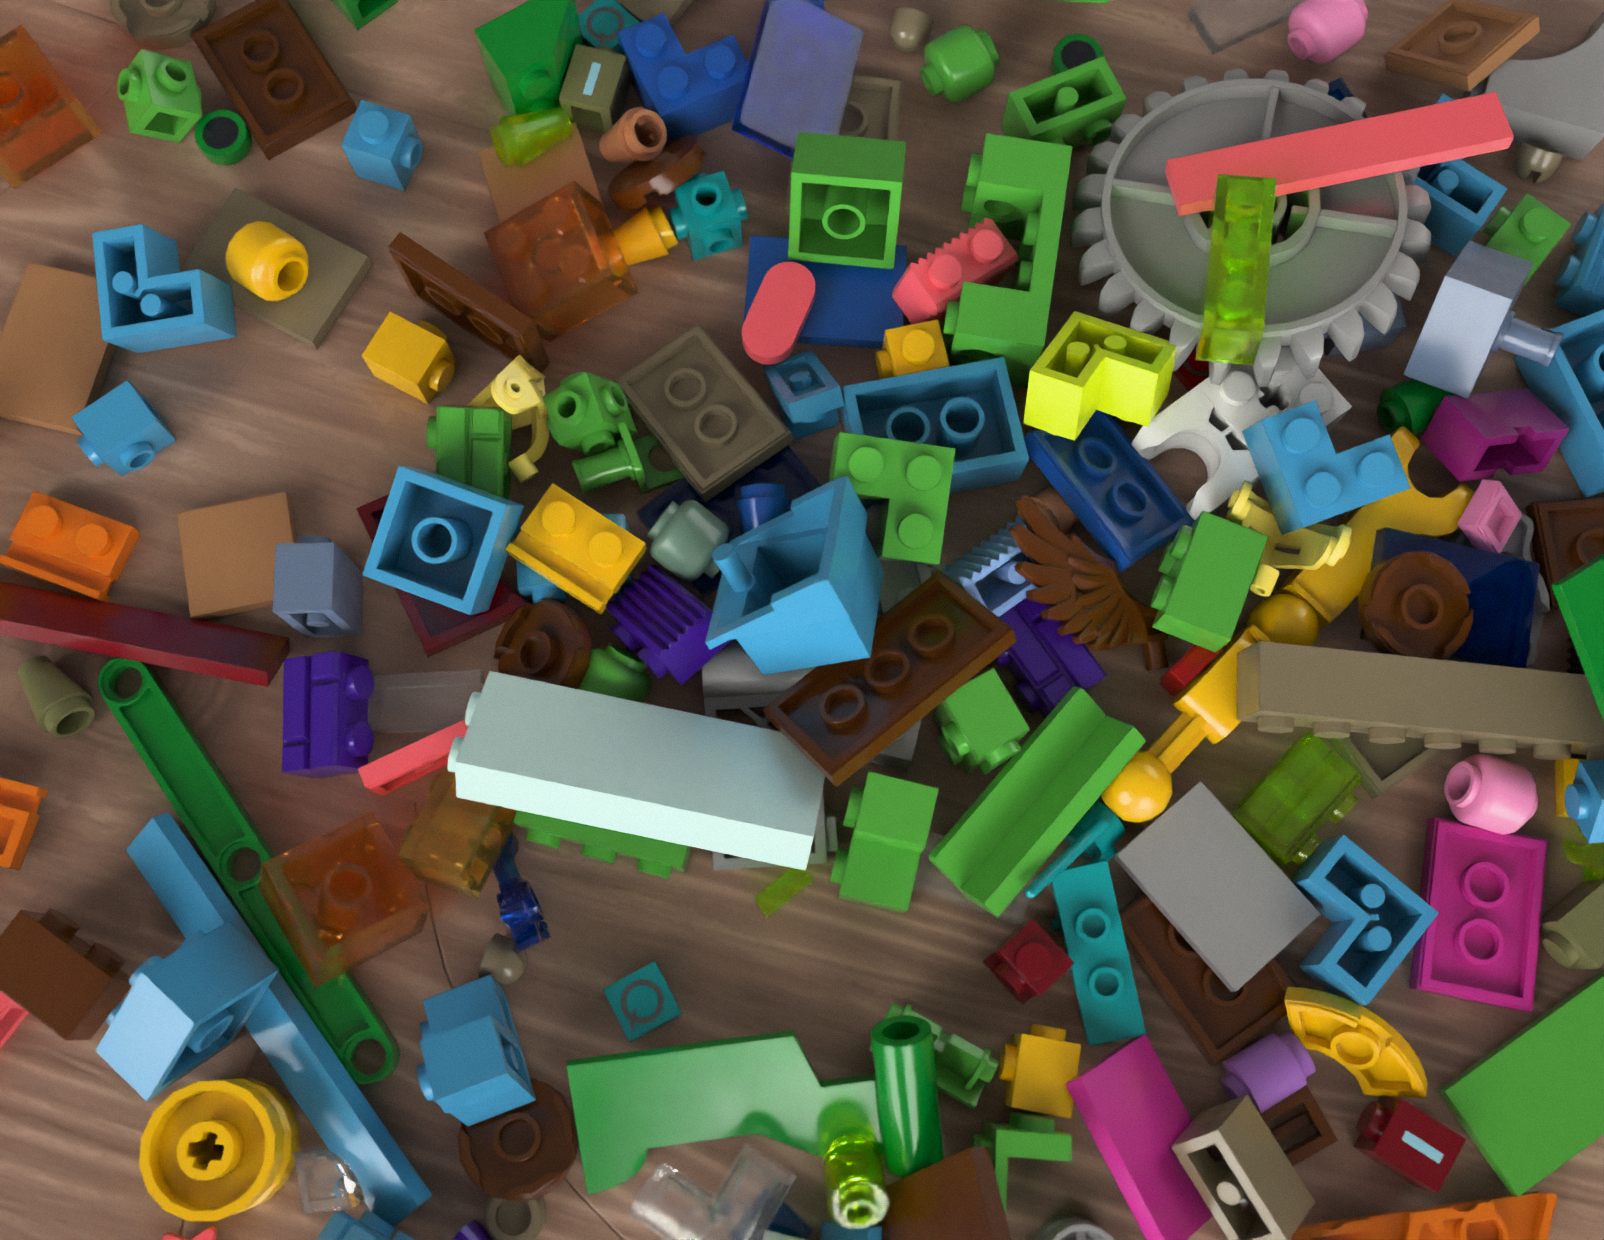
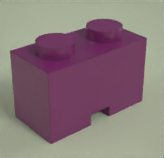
M1527 388L1470 394L1468 399L1459 395L1445 396L1435 409L1433 418L1420 440L1460 482L1493 478L1498 469H1504L1509 475L1543 472L1570 428Z

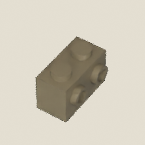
M1248 1094L1201 1111L1171 1146L1228 1240H1290L1315 1203Z

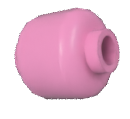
M1304 0L1298 4L1289 15L1288 22L1290 33L1287 36V41L1292 52L1299 59H1309L1311 62L1319 65L1329 64L1356 45L1365 34V21L1368 18V11L1364 1Z
M1476 753L1457 763L1447 775L1444 785L1446 800L1449 803L1452 814L1458 821L1502 835L1515 832L1534 815L1538 806L1537 786L1532 773L1521 764L1490 754Z

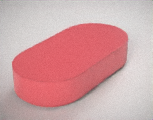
M782 262L770 268L765 274L742 326L743 348L752 360L766 365L777 364L785 360L792 353L815 300V279L805 266L796 262Z

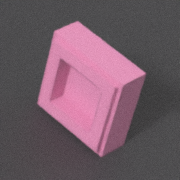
M1483 479L1457 524L1480 556L1498 558L1521 519L1522 513L1500 481Z

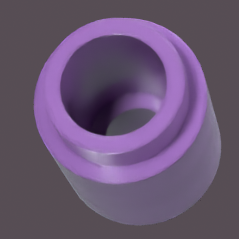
M1286 1030L1278 1036L1270 1033L1224 1061L1223 1066L1227 1075L1221 1078V1083L1231 1100L1248 1094L1259 1114L1306 1086V1077L1315 1072V1066L1298 1038Z

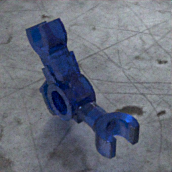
M502 823L498 825L503 837L499 848L487 851L484 843L478 836L471 838V849L474 855L485 866L490 867L495 874L500 891L496 894L501 909L500 916L503 923H507L515 940V947L518 953H521L551 938V932L548 924L542 921L545 919V916L533 888L528 880L521 878L514 860L519 845L518 839L507 824Z

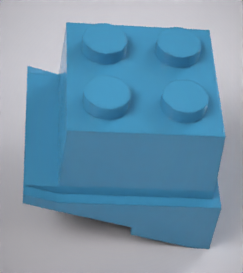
M848 476L836 478L793 500L790 511L740 535L729 543L721 544L715 548L712 558L722 572L705 642L709 649L736 639L763 675L871 657L884 571L865 531L868 514Z

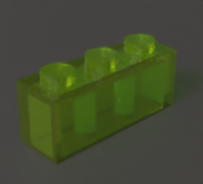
M1217 175L1209 216L1195 360L1254 365L1264 332L1277 178Z

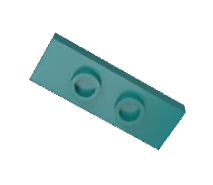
M1100 859L1068 866L1050 885L1065 952L1074 962L1069 970L1085 1041L1088 1046H1094L1146 1034L1108 861Z

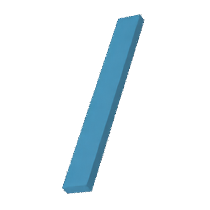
M170 813L152 817L126 851L184 937L187 939L197 931H203L207 934L230 921L268 957ZM278 971L244 1025L370 1211L395 1227L427 1201L432 1194Z

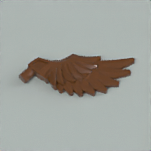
M1027 495L1015 498L1016 506L1027 529L1021 524H1016L1009 528V533L1018 547L1033 563L1018 562L1014 568L1022 577L1038 587L1026 591L1027 599L1040 604L1051 605L1041 610L1042 618L1063 621L1057 627L1058 634L1062 636L1075 633L1072 636V641L1076 645L1089 642L1088 647L1090 650L1102 651L1118 646L1142 644L1147 671L1169 667L1164 640L1168 639V634L1152 628L1158 609L1141 603L1127 590L1119 574L1116 561L1103 558L1092 551L1075 533L1064 535Z

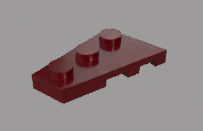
M389 494L356 508L372 544ZM500 579L489 611L473 615L465 614L394 587L427 657L507 622L518 608L527 604L516 592L513 593Z

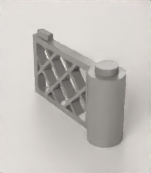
M739 642L729 643L702 667L705 716L717 718V711L741 710L757 724L756 727L773 730L767 725L770 722L767 715L761 720L750 709L765 708L815 667L763 675ZM823 790L814 833L815 852L809 854L807 864L828 863L827 852L837 851L838 848L836 817H825ZM712 851L713 870L782 866L744 857L725 858L724 853Z

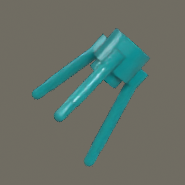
M1096 800L1065 837L1069 847L1026 888L1025 895L1028 898H1034L1078 856L1085 860H1089L1094 856L1092 861L1100 859L1109 861L1118 852L1114 844L1126 832L1118 817L1107 806ZM1057 915L1051 922V928L1054 931L1060 930Z

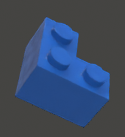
M665 13L617 32L620 54L627 57L631 85L643 108L657 113L662 118L667 130L666 142L686 135L698 136L757 110L756 76L734 35L685 54Z

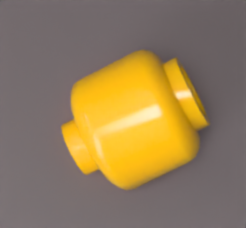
M255 221L244 225L234 234L228 244L225 260L226 269L231 278L263 300L280 301L296 294L307 280L309 260L304 245L270 222Z

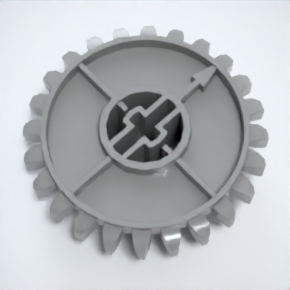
M1241 68L1227 69L1223 81L1210 84L1206 78L1195 75L1183 79L1182 92L1174 97L1168 92L1155 91L1146 96L1142 117L1136 114H1122L1111 126L1110 141L1097 144L1088 156L1086 174L1089 176L1079 181L1075 188L1073 210L1085 211L1074 219L1071 226L1070 245L1071 248L1093 245L1082 255L1079 264L1078 281L1080 286H1084L1114 273L1101 291L1098 317L1106 320L1132 302H1135L1137 307L1130 322V329L1149 335H1154L1163 324L1171 329L1169 344L1177 346L1173 372L1180 368L1199 340L1210 343L1208 364L1209 377L1212 384L1220 385L1232 366L1237 349L1242 348L1250 349L1252 368L1259 387L1268 386L1278 361L1281 346L1290 345L1303 376L1306 379L1315 377L1323 355L1324 333H1328L1339 351L1350 362L1357 357L1364 337L1363 321L1359 313L1385 335L1390 330L1397 313V302L1393 292L1408 301L1411 300L1420 281V269L1414 261L1424 263L1431 247V232L1423 225L1431 210L1429 193L1418 185H1414L1420 167L1178 216L1165 174L1168 159L1365 119L1363 114L1367 105L1356 96L1345 97L1339 101L1327 95L1329 84L1316 78L1307 81L1304 86L1291 83L1286 71L1271 69L1266 73L1264 79H1249L1247 73ZM1240 217L1256 220L1250 248L1235 245ZM1214 222L1213 230L1210 231L1207 228L1208 224ZM1280 234L1283 237V241L1277 243Z

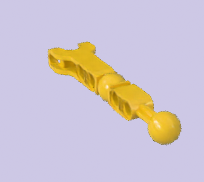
M1404 425L1390 433V436L1409 482L1410 489L1348 511L1336 525L1344 524L1352 528L1349 538L1351 542L1345 555L1341 559L1339 558L1334 566L1324 563L1317 570L1295 569L1273 595L1265 597L1255 605L1248 618L1247 627L1238 631L1223 646L1224 649L1172 701V705L1180 714L1145 752L1137 751L1101 794L1105 805L1117 817L1124 821L1141 823L1151 821L1165 810L1172 796V772L1205 737L1212 744H1216L1241 722L1237 720L1238 652L1259 641L1314 646L1320 634L1319 629L1328 626L1357 597L1367 574L1383 559L1394 556L1403 546L1414 548L1429 545L1439 537L1453 533L1459 527L1457 523L1475 492L1465 483H1460L1454 490L1442 493L1438 497H1428L1417 491L1409 479L1408 463L1415 450L1420 446V442Z

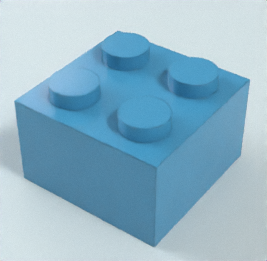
M398 466L362 576L468 615L489 611L508 555L505 548L513 541L524 505L420 467Z
M230 921L207 934L203 931H197L189 936L171 955L164 959L154 956L145 961L132 974L129 979V984L132 988L126 999L118 1004L108 1015L106 1023L109 1025V1028L95 1051L138 1094L148 1101L234 1042L276 976L279 968Z

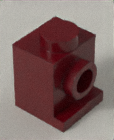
M1034 919L1023 922L982 961L1021 1005H1024L1031 997L1041 996L1074 964Z

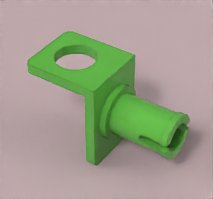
M625 421L617 423L621 439L617 440L618 446L580 460L572 461L583 494L630 477L632 482L637 481L641 494L686 479L677 467L665 472L655 469L651 465L649 458L653 449L659 446V444L651 435L632 441Z

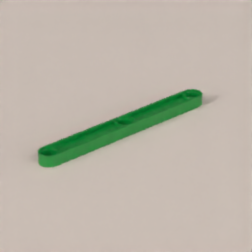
M118 657L110 660L102 668L98 677V688L101 696L266 953L279 968V973L354 1082L373 1084L389 1078L396 1070L400 1061V1049L396 1039L156 671L143 662ZM128 669H137L142 676V685L139 691L131 697L121 698L115 689L119 675ZM254 849L261 860L260 869L254 878L248 881H239L232 871V863L241 851ZM367 1039L379 1041L386 1052L383 1066L378 1072L373 1074L362 1072L355 1061V1053L358 1046Z

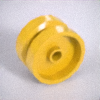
M224 1078L197 1081L173 1092L153 1111L142 1134L139 1168L147 1192L164 1211L189 1222L218 1221L233 1214L246 1211L268 1201L288 1181L299 1157L300 1127L292 1105L271 1085L254 1078ZM220 1145L224 1146L223 1154L220 1150Z

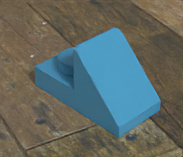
M812 350L788 357L780 363L762 367L782 422L791 431L793 440H798L839 424L836 409L845 406L840 385Z

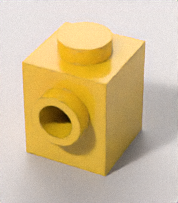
M391 311L361 355L375 377L428 405L437 391L442 392L448 387L455 372L456 360L446 342L447 336L440 329L426 321H419L418 325Z
M938 319L886 329L882 350L875 352L879 379L950 367Z
M1031 1024L1030 1035L1014 1033L1013 1044H1003L999 1062V1079L1007 1081L1004 1105L1071 1118L1074 1101L1065 1083L1077 1076L1081 1044L1065 1042V1029Z

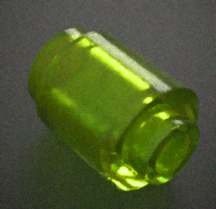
M850 1134L835 1139L829 1145L822 1162L828 1214L836 1224L845 1228L862 1229L872 1226L885 1216L889 1207L881 1155L872 1143L863 1136Z

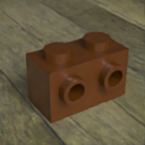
M49 909L46 913L20 910L0 936V991L64 1040H91L108 1015L131 988L129 984L131 976L120 969L125 961L113 950L100 943L95 942L92 947L75 935L80 927L72 919L57 910Z

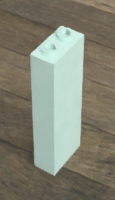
M489 671L482 692H472L465 716V725L468 726L464 738L455 737L448 758V771L454 772L456 775V797L806 870L814 838L825 775L780 731Z

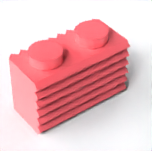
M984 218L981 223H976L973 228L969 227L965 233L960 232L957 238L952 237L949 243L944 242L941 248L936 247L932 253L927 252L924 258L919 257L916 263L911 262L894 287L892 298L911 324L937 319L940 321L945 318L948 300L959 302L963 281L996 286L1004 279V276L1011 270V267L1015 265L1014 263L1018 261V255L994 221Z

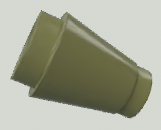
M47 656L33 657L20 666L17 676L21 680L40 730L50 733L54 738L65 739L77 735L91 724L95 716L92 708V697L52 663Z

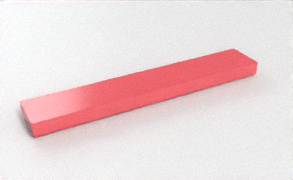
M1491 92L1168 159L1165 174L1178 216H1184L1509 148L1514 135L1497 93Z

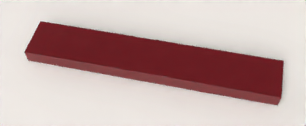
M0 581L1 635L265 687L269 686L284 663V659L290 653L289 637Z

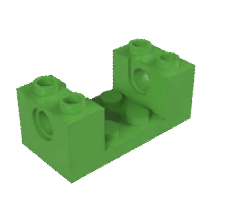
M986 133L982 154L971 153L961 211L970 213L968 228H973L976 223H981L984 218H989L994 221L1006 239L1019 241L1018 261L1015 263V268H1018L1019 271L1017 282L1013 285V289L963 281L959 302L948 300L941 333L950 366L1004 357L1011 386L1028 388L1030 370L1040 358L1045 346L1073 146Z

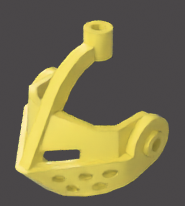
M521 354L505 367L468 404L469 406L502 407L506 412L512 414V431L532 424V440L528 450L508 463L520 484L539 473L534 463L542 457L549 440L548 412L543 400L545 395L544 379L546 377L531 366Z
M1246 480L1242 483L1240 489L1236 488L1227 504L1229 510L1226 519L1268 536L1250 586V590L1260 596L1271 595L1280 574L1276 569L1317 570L1324 563L1334 566L1339 558L1341 559L1345 555L1350 545L1351 539L1349 538L1352 528L1344 524L1329 526L1315 523L1281 535L1270 503L1251 491L1253 483ZM1275 547L1300 549L1299 554L1285 553L1275 550Z

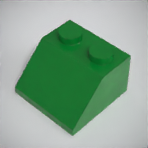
M529 0L474 29L492 88L522 135L535 128H544L552 124L563 113L559 96L576 44L584 46L575 0Z

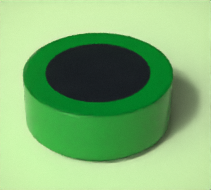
M1084 34L1065 36L1054 48L1050 65L1053 75L1102 57L1104 56L1100 44L1090 36Z
M212 111L202 117L195 128V141L204 156L215 164L231 165L237 163L251 149V132L243 119L233 111Z

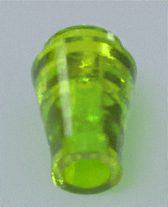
M560 106L546 111L502 116L499 118L498 124L489 128L495 152L506 168L515 164L522 168L560 141L572 137L570 121Z

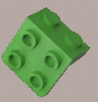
M1010 1111L1009 1122L982 1120V1134H972L971 1147L989 1148L1005 1215L1008 1157L1071 1162L1072 1135L1055 1127V1119L1046 1117V1114Z

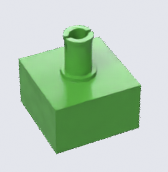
M798 132L791 171L788 260L894 269L906 141L862 138L857 135L856 137H851V135L840 136Z

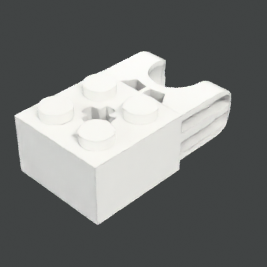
M1290 345L1281 346L1278 361L1269 385L1259 387L1252 368L1250 349H1246L1234 358L1231 368L1220 385L1212 384L1210 377L1206 378L1158 413L1148 427L1142 426L1131 445L1143 458L1148 460L1173 448H1185L1194 451L1202 458L1207 467V481L1196 492L1195 497L1186 505L1187 512L1196 520L1202 511L1216 515L1224 509L1236 488L1240 489L1245 480L1253 483L1252 488L1261 482L1244 439L1243 430L1262 419L1315 400L1326 429L1329 432L1352 406L1319 368L1315 377L1306 379L1294 358Z

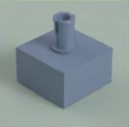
M1469 241L1443 279L1403 375L1468 399L1493 352L1497 354L1499 349L1548 367L1564 333L1560 331L1555 332L1514 317L1516 311L1513 310L1534 263Z

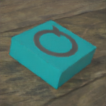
M596 0L578 15L584 46L592 48L604 46L613 49L618 54H620L617 32L640 23L615 0Z
M656 961L603 989L629 1042L635 1041L683 1014Z

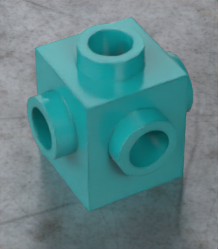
M724 171L711 175L707 173L695 174L674 190L676 207L668 209L670 221L677 240L686 239L693 261L742 246L741 221L748 219L747 208L740 188L730 189Z

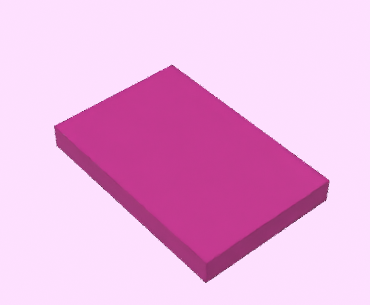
M1436 817L1427 821L1419 897L1439 912V914L1414 945L1409 989L1521 1012H1533L1548 850L1547 839L1516 833L1502 835L1465 823Z
M1146 1034L1130 1039L1065 1083L1146 1240H1187L1213 1217V1214L1171 1148L1173 1143L1190 1125L1192 1119Z

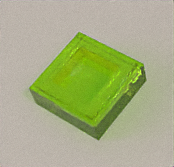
M790 868L755 896V904L767 920H769L813 884V878L806 870Z

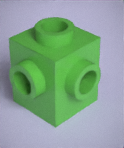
M141 49L130 65L120 72L117 81V93L124 102L130 133L180 143L202 117V94L200 87L196 85L191 61L167 56L161 52Z
M578 372L565 377L560 382V387L543 396L549 415L547 426L559 446L583 452L585 455H594L612 448L617 444V440L621 439L617 423L625 421L630 435L637 433L627 399L621 385L589 372Z

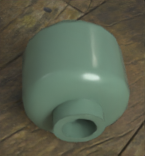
M686 500L680 505L672 501L656 520L646 536L653 540L649 549L653 559L682 581L693 582L703 573L712 579L719 572L720 569L713 560L712 553L716 547L727 542L730 531L723 521L697 501Z

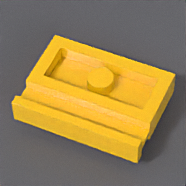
M553 483L521 526V532L516 539L505 548L510 556L600 615L606 609L605 606L610 598L618 592L647 550L645 542Z

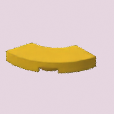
M1287 987L1284 1001L1291 1033L1298 1038L1305 1049L1319 1051L1345 1066L1357 1078L1364 1095L1411 1098L1427 1097L1428 1082L1419 1058L1403 1036L1385 1020L1365 1007L1340 996L1308 988Z

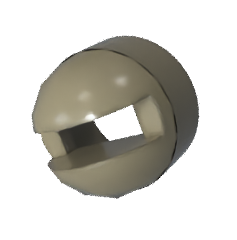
M909 7L897 8L890 24L893 44L902 52L913 53L921 49L929 38L933 20L927 14Z
M1522 141L1515 159V172L1520 179L1525 180L1530 172L1534 170L1533 183L1543 182L1556 171L1564 153L1544 144Z
M495 933L483 955L478 976L482 978L491 974L499 984L508 985L520 978L527 966V953L522 945L514 939Z

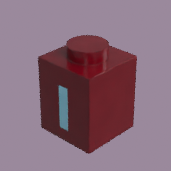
M1380 1096L1378 1102L1372 1101L1360 1115L1356 1130L1360 1135L1353 1147L1414 1187L1439 1193L1466 1139L1403 1098Z

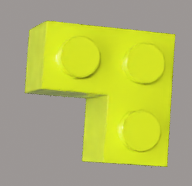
M1074 311L1030 370L1023 424L1073 441L1079 436L1096 410L1116 416L1126 422H1134L1148 427L1168 397L1177 346L1169 344L1168 340Z

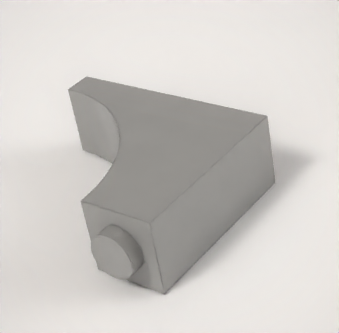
M1604 10L1590 26L1587 39L1581 45L1561 55L1545 59H1507L1469 92L1464 91L1462 98L1496 92L1513 132V142L1521 144L1522 141H1532L1560 150L1564 153L1563 156L1583 160L1604 137Z

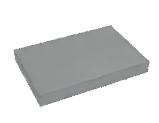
M1202 781L1192 786L1113 856L1231 992L1239 990L1321 915Z

